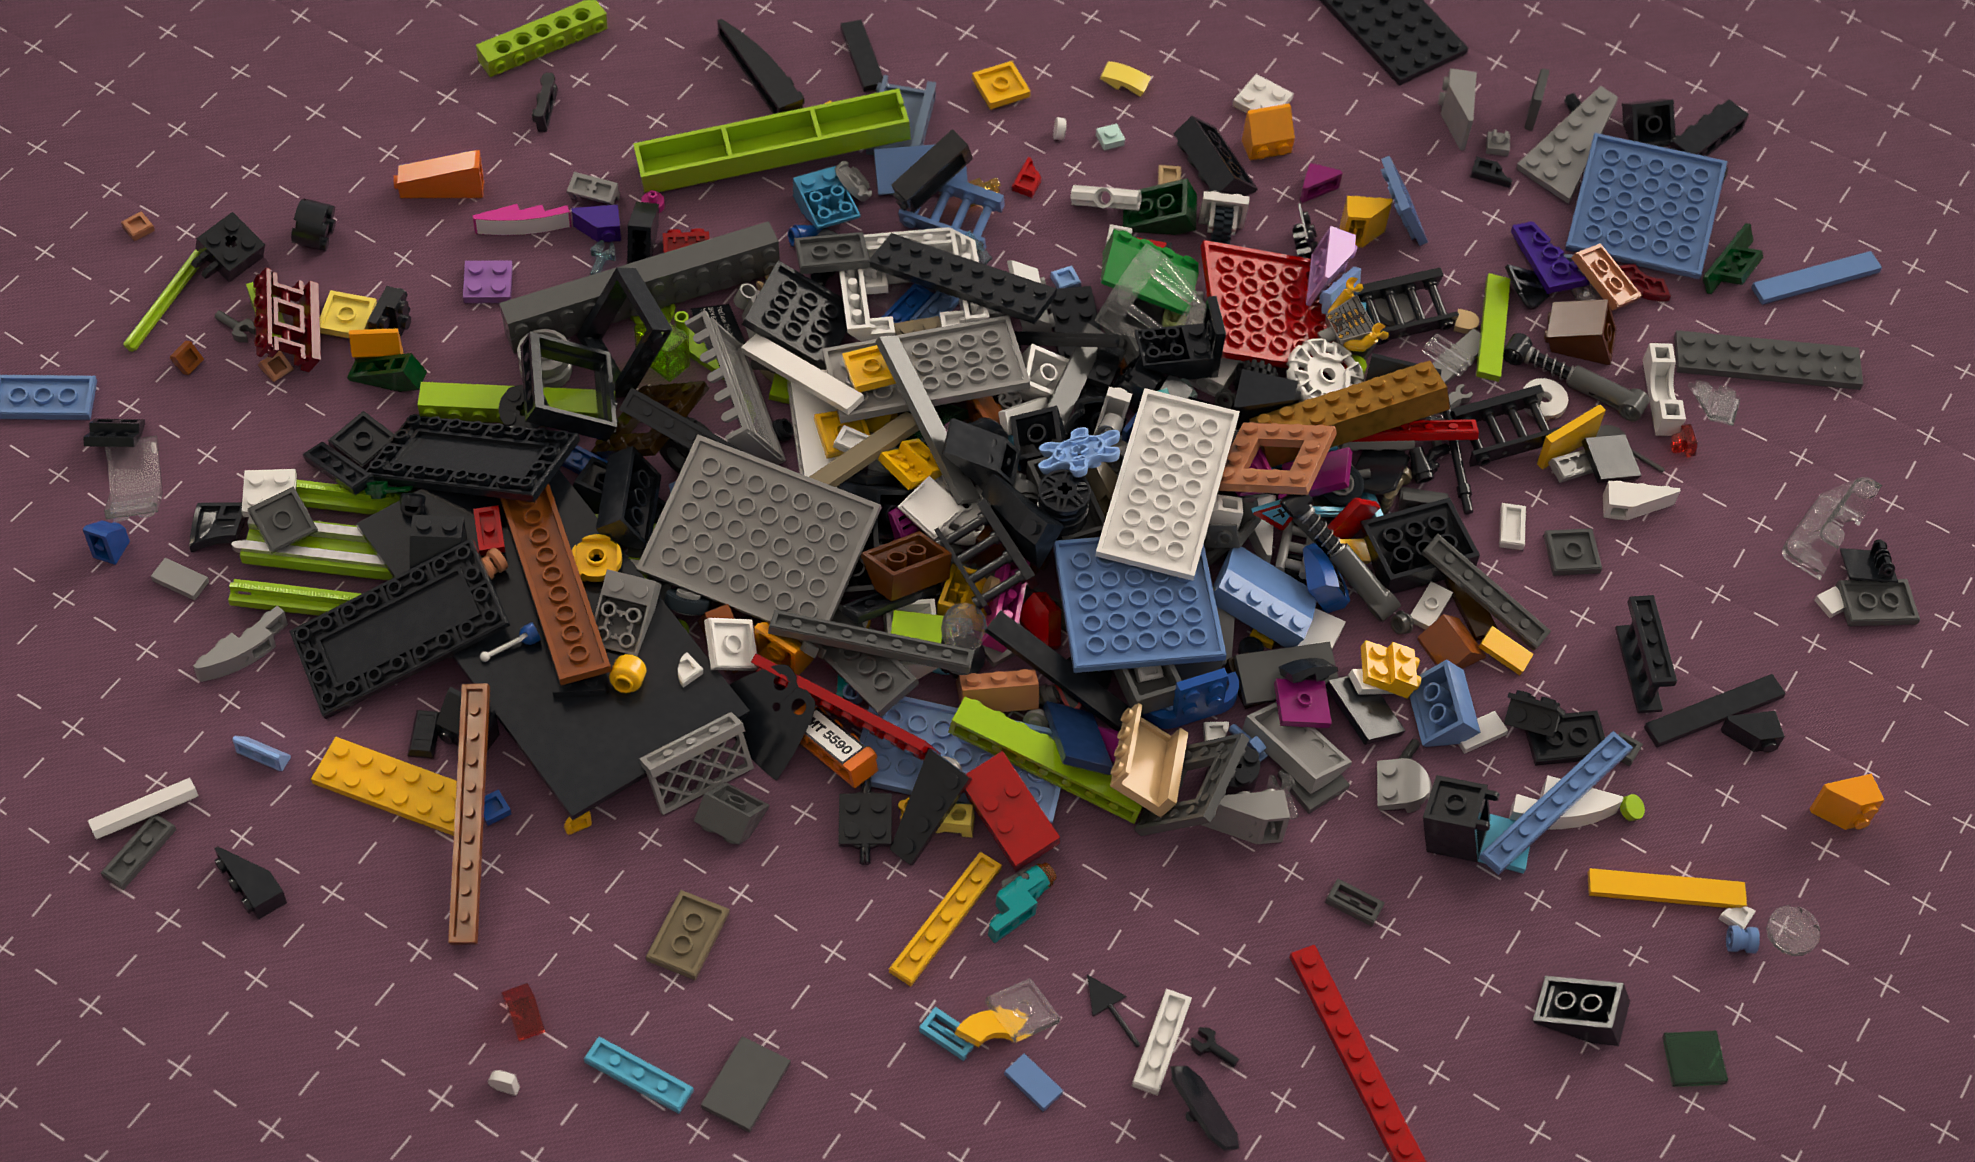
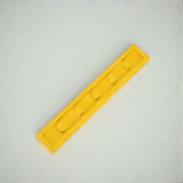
M980 851L891 965L889 973L911 987L1001 871L1002 865Z
M1592 868L1588 871L1589 896L1721 908H1742L1747 906L1745 882Z

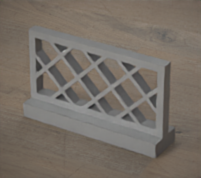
M732 712L639 758L642 767L647 773L662 815L754 768L743 735L745 731L743 723ZM735 736L737 737L733 749L725 747L727 740ZM715 748L710 760L702 758L705 751ZM722 751L730 753L725 764L717 763ZM737 755L743 757L744 764L736 768L731 767ZM692 760L687 772L679 770L682 763ZM699 763L707 765L702 776L694 774ZM714 767L722 769L717 778L709 779ZM670 772L664 784L657 782V776ZM676 774L684 776L679 788L671 786ZM691 779L699 781L696 789L692 791L686 790ZM667 792H675L674 799L664 804L663 800Z

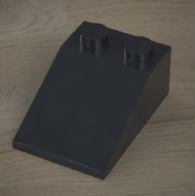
M1545 976L1533 1022L1592 1044L1619 1046L1630 999L1624 983Z

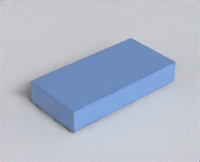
M1025 1054L1020 1056L1005 1070L1004 1075L1043 1112L1063 1094V1090Z

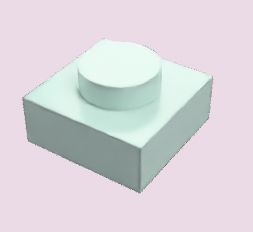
M1117 124L1096 129V136L1103 150L1124 146L1125 138Z

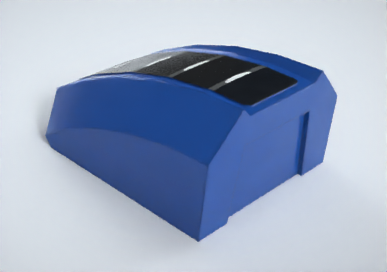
M1315 543L1305 546L1303 548L1308 592L1326 613L1345 608L1350 602V597L1340 572Z

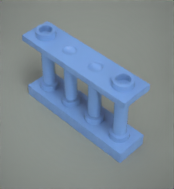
M952 178L939 190L941 195L930 219L918 215L920 208L915 213L899 209V220L908 228L912 229L915 227L924 230L950 227L974 239L977 250L985 251V238L981 237L991 213L994 211L1001 213L1005 204L1004 195ZM954 196L960 198L962 203L952 225L949 226L939 222L949 197ZM977 204L982 206L983 210L973 233L961 230V225L970 205Z

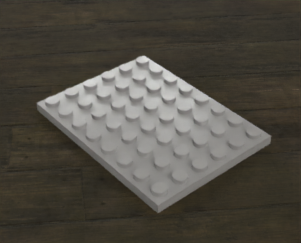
M697 435L636 569L643 574L694 592V594L702 595V597L719 604H729L730 608L765 622H771L774 610L832 621L882 507L878 503Z

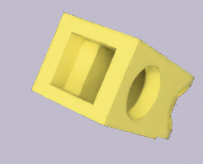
M955 804L936 833H962V837L972 838L975 820L973 804Z

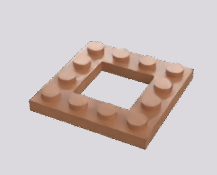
M1243 423L1230 447L1218 491L1308 495L1337 434L1335 426ZM1260 446L1301 448L1290 471L1249 468Z

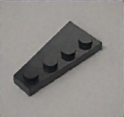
M931 748L927 751L890 848L892 852L910 865H914L972 780L971 777Z

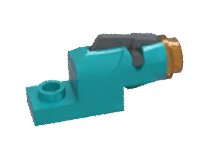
M1038 863L1002 880V889L998 892L995 903L1001 913L994 916L989 923L988 937L994 943L1036 914L1038 903L1036 900L1044 891L1053 886V882L1057 880L1055 871L1048 863Z

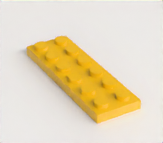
M339 737L334 738L311 778L312 784L454 836L456 780Z

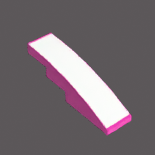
M514 204L472 215L476 234L499 236L527 235L571 227L570 211L567 205L545 211L543 205L519 210L518 205Z

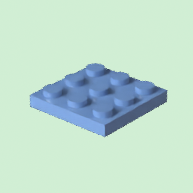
M1389 155L1381 159L1384 166L1381 169L1382 175L1388 183L1387 187L1392 199L1395 201V208L1398 215L1401 216L1411 239L1416 238L1421 246L1428 243L1408 190Z

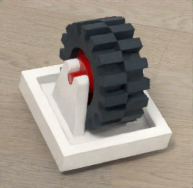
M1204 191L1198 224L1208 225V233H1211L1210 241L1230 245L1231 235L1235 236L1236 228H1244L1249 197L1240 194L1232 195L1217 191Z

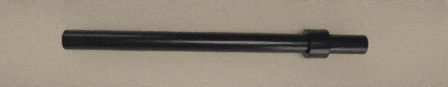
M1450 405L1449 410L1442 412L1444 420H1454ZM1448 440L1458 483L1456 487L1457 495L1461 499L1464 514H1472L1473 507L1470 498L1472 491L1470 484H1467L1458 440Z

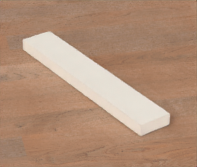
M757 333L741 347L742 353L847 415L864 401L862 393Z

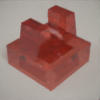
M1691 424L1682 425L1681 432L1671 436L1673 441L1670 444L1672 452H1685L1686 457L1696 456L1698 442Z

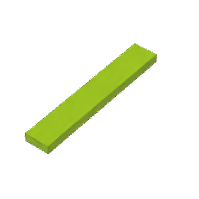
M1488 273L1486 278L1476 377L1499 382L1502 372L1510 278Z

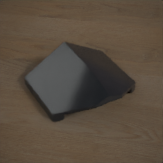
M1509 264L1505 266L1515 291L1528 309L1537 308L1550 297L1534 271Z

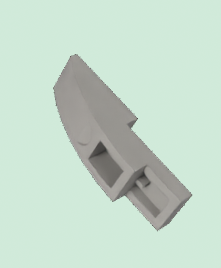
M276 606L271 611L266 612L254 626L247 628L240 638L230 633L226 638L219 640L211 651L206 655H202L193 665L197 679L203 682L229 675L249 666L276 647L274 636L288 625L285 612Z

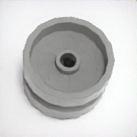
M539 329L532 331L568 341L564 335L555 330ZM526 334V335L520 340L519 345H518V347H517L521 378H522V366H521L520 346H521V344L523 343V341L525 340V338L527 337L528 334ZM541 357L543 387L559 388L570 379L572 365Z

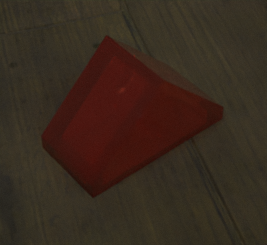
M528 983L501 992L518 1041L545 1032L534 994Z

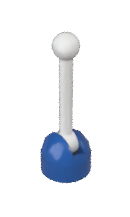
M530 622L521 628L518 638L490 652H482L480 659L483 662H487L491 656L519 642L529 645L541 641L540 635L534 624Z

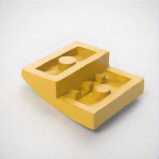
M919 438L902 441L899 449L881 452L878 461L908 490L917 488L928 476L934 480L942 476L930 449Z

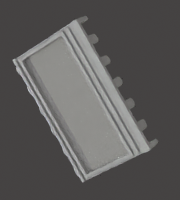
M706 310L686 320L685 325L695 333L693 340L697 344L705 342L712 348L701 354L700 360L703 363H709L717 358L720 368L708 374V381L715 383L724 378L727 386L725 389L717 392L714 399L718 403H722L729 398L732 400L734 408L724 412L721 419L725 423H729L738 418L741 428L726 435V440L750 455L776 465L785 462L783 451L773 429L771 418L749 358L742 353L741 347L743 344L737 341L712 317L710 318Z

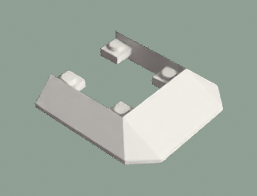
M950 227L864 235L869 259L888 236L893 233L979 262L975 240ZM871 268L839 271L847 333L861 342L878 339L880 336H894L893 316L870 318L866 294L888 293V284L907 283L909 281ZM959 299L960 311L940 312L941 327L989 318L988 308Z

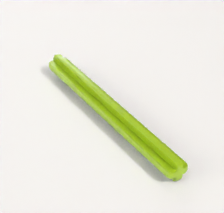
M196 249L125 340L124 347L129 351L137 350L198 270V268H194L191 265L194 258L200 254Z

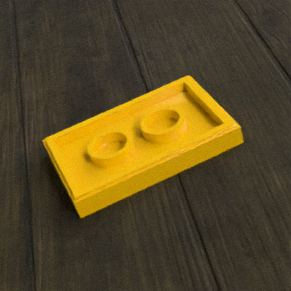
M1600 404L1546 436L1537 465L1543 470L1549 466L1548 463L1551 459L1569 454L1581 447L1582 441L1585 438L1596 437L1606 412L1604 407Z

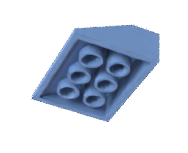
M1243 547L1230 548L1213 585L1216 606L1285 648L1295 647L1305 639L1312 623L1316 600L1308 592L1307 586Z

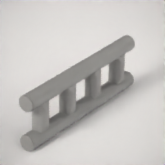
M1292 520L1286 529L1283 530L1275 567L1283 572L1285 568L1300 571L1299 577L1306 579L1304 556L1302 561L1287 558L1288 552L1303 554V548L1316 543V541L1313 542L1299 526L1294 525L1295 522ZM1292 535L1306 538L1305 545L1291 542Z

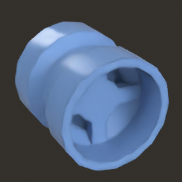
M1729 925L1726 934L1727 950L1738 952L1744 949L1746 953H1757L1760 943L1759 929L1757 927H1747L1744 930L1739 926Z

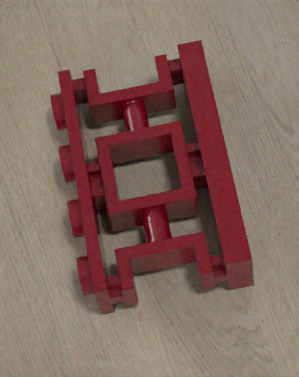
M265 267L260 274L256 275L253 282V287L255 288L254 307H256L254 326L256 327V337L254 340L256 355L262 357L267 353L269 358H273L278 351L294 355V365H300L302 371L310 372L321 361L319 283L310 280L306 285H303V281L299 280L293 287L286 286L277 282V273H271V269ZM271 294L280 297V299L276 297L271 299ZM290 300H291V301H294V302H298V300H299V305L290 302ZM278 312L293 316V326L279 322ZM272 333L280 335L281 338L277 336H273L272 338ZM291 339H294V340H297V341L300 339V343L291 341Z

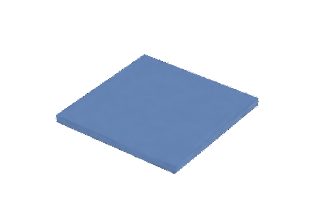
M1594 133L1565 250L1579 252L1597 244H1602L1614 261L1636 264L1640 267L1700 280L1727 161Z
M1100 537L1055 541L1053 553L1074 673L1226 660L1227 655L1204 544L1194 581L1096 557Z

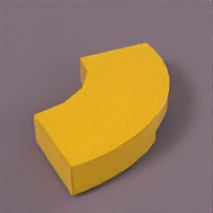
M1006 1010L982 1011L965 1019L957 1027L955 1035L977 1047L993 1038H1005L1015 1042L1026 1025L1028 1018Z

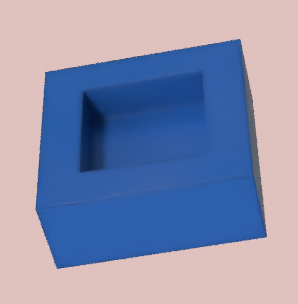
M499 789L485 796L484 821L487 826L511 815V809Z

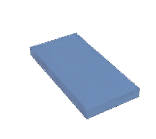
M934 145L874 149L878 196L893 194L894 190L891 185ZM966 166L953 178L968 182Z
M0 375V419L91 420L97 378L96 376Z

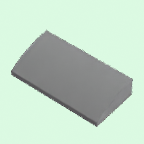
M1277 702L1246 716L1242 730L1251 738L1257 736L1267 747L1264 751L1310 794L1329 784L1351 766L1352 761L1314 727L1280 726Z

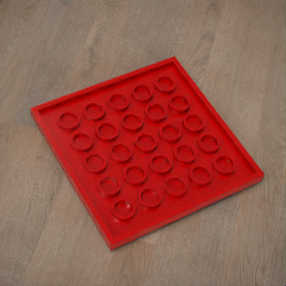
M1204 240L1200 247L1207 298L1208 296H1217L1226 331L1222 358L1244 362L1249 360L1251 363L1252 359L1257 360V363H1260L1262 360L1265 361L1264 365L1269 363L1275 367L1289 369L1287 361L1293 349L1298 345L1302 346L1304 341L1318 339L1317 332L1327 328V314L1321 312L1320 296L1311 306L1306 305L1311 259ZM1344 362L1341 363L1346 370L1347 365Z

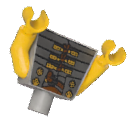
M1350 277L1346 282L1347 289L1341 292L1327 312V328L1317 332V335L1320 339H1326V342L1335 341L1349 351L1364 352L1377 343L1378 338L1385 340L1389 335L1386 331L1381 332L1386 327L1384 324L1376 323L1374 325L1358 296L1353 295L1354 292L1358 293L1363 290V284L1358 283L1354 288L1353 285L1358 278Z

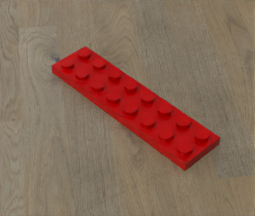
M755 654L751 663L758 667L757 671L765 669L776 675L774 684L777 686L780 684L786 688L789 682L787 677L771 668V666L778 664ZM795 674L797 685L802 690H807L810 693L816 706L826 708L828 712L839 718L842 716L849 720L848 722L860 729L863 727L870 731V734L881 740L886 739L902 751H909L914 757L923 762L929 748L941 754L927 741Z

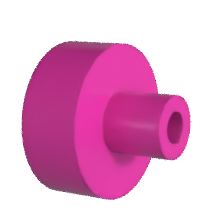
M652 190L642 196L641 202L659 204V213L664 210V196L661 193Z

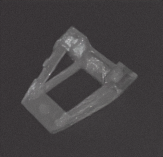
M1146 243L1109 294L1095 321L1115 334L1126 335L1135 339L1134 331L1139 328L1122 322L1127 313L1131 314L1148 328L1162 327L1133 305V302L1151 276L1189 304L1175 326L1203 323L1206 303L1165 254ZM1159 266H1161L1178 284H1176L1174 281H1172L1170 278H1168L1166 275L1158 270Z

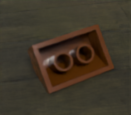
M920 531L861 553V558L875 590L890 601L918 592L950 578L952 553Z

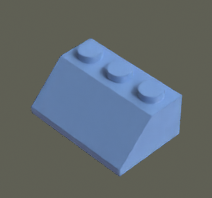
M1445 660L1418 675L1421 677V684L1417 690L1412 692L1410 700L1421 743L1424 747L1460 744V742H1464L1481 733L1463 669Z

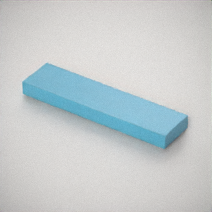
M601 1037L597 1038L584 1058V1062L678 1114L694 1092L692 1086Z

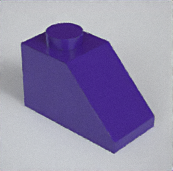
M618 205L571 208L573 227L596 242L621 241Z

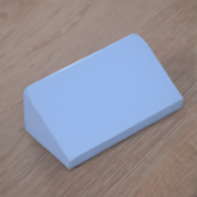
M234 736L232 739L238 754L278 771H283L291 759V755L249 737Z

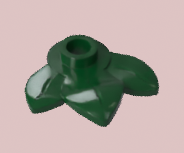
M374 481L367 483L365 494L370 495L371 499L386 498L388 493L408 492L413 489V486L389 487L386 481Z

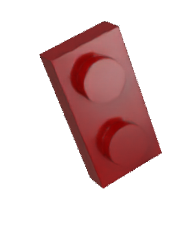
M499 506L473 509L480 555H486L492 548H496L501 553H504L505 546Z

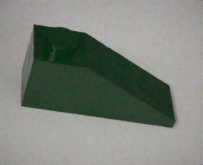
M412 353L355 359L347 379L352 382L405 392L419 390L427 371Z

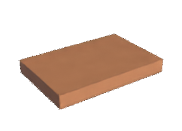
M1602 244L1579 251L1571 257L1601 297L1608 299L1612 311L1633 303L1642 296Z

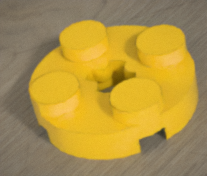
M588 535L582 538L581 543L577 546L575 544L572 548L582 581L602 582L605 579L607 569L618 572L621 568V548L606 535ZM594 555H599L600 558H603L597 562L590 560L594 558Z

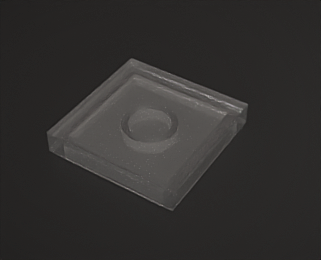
M1031 978L987 996L985 1001L1015 1043L1059 1024L1061 1019Z

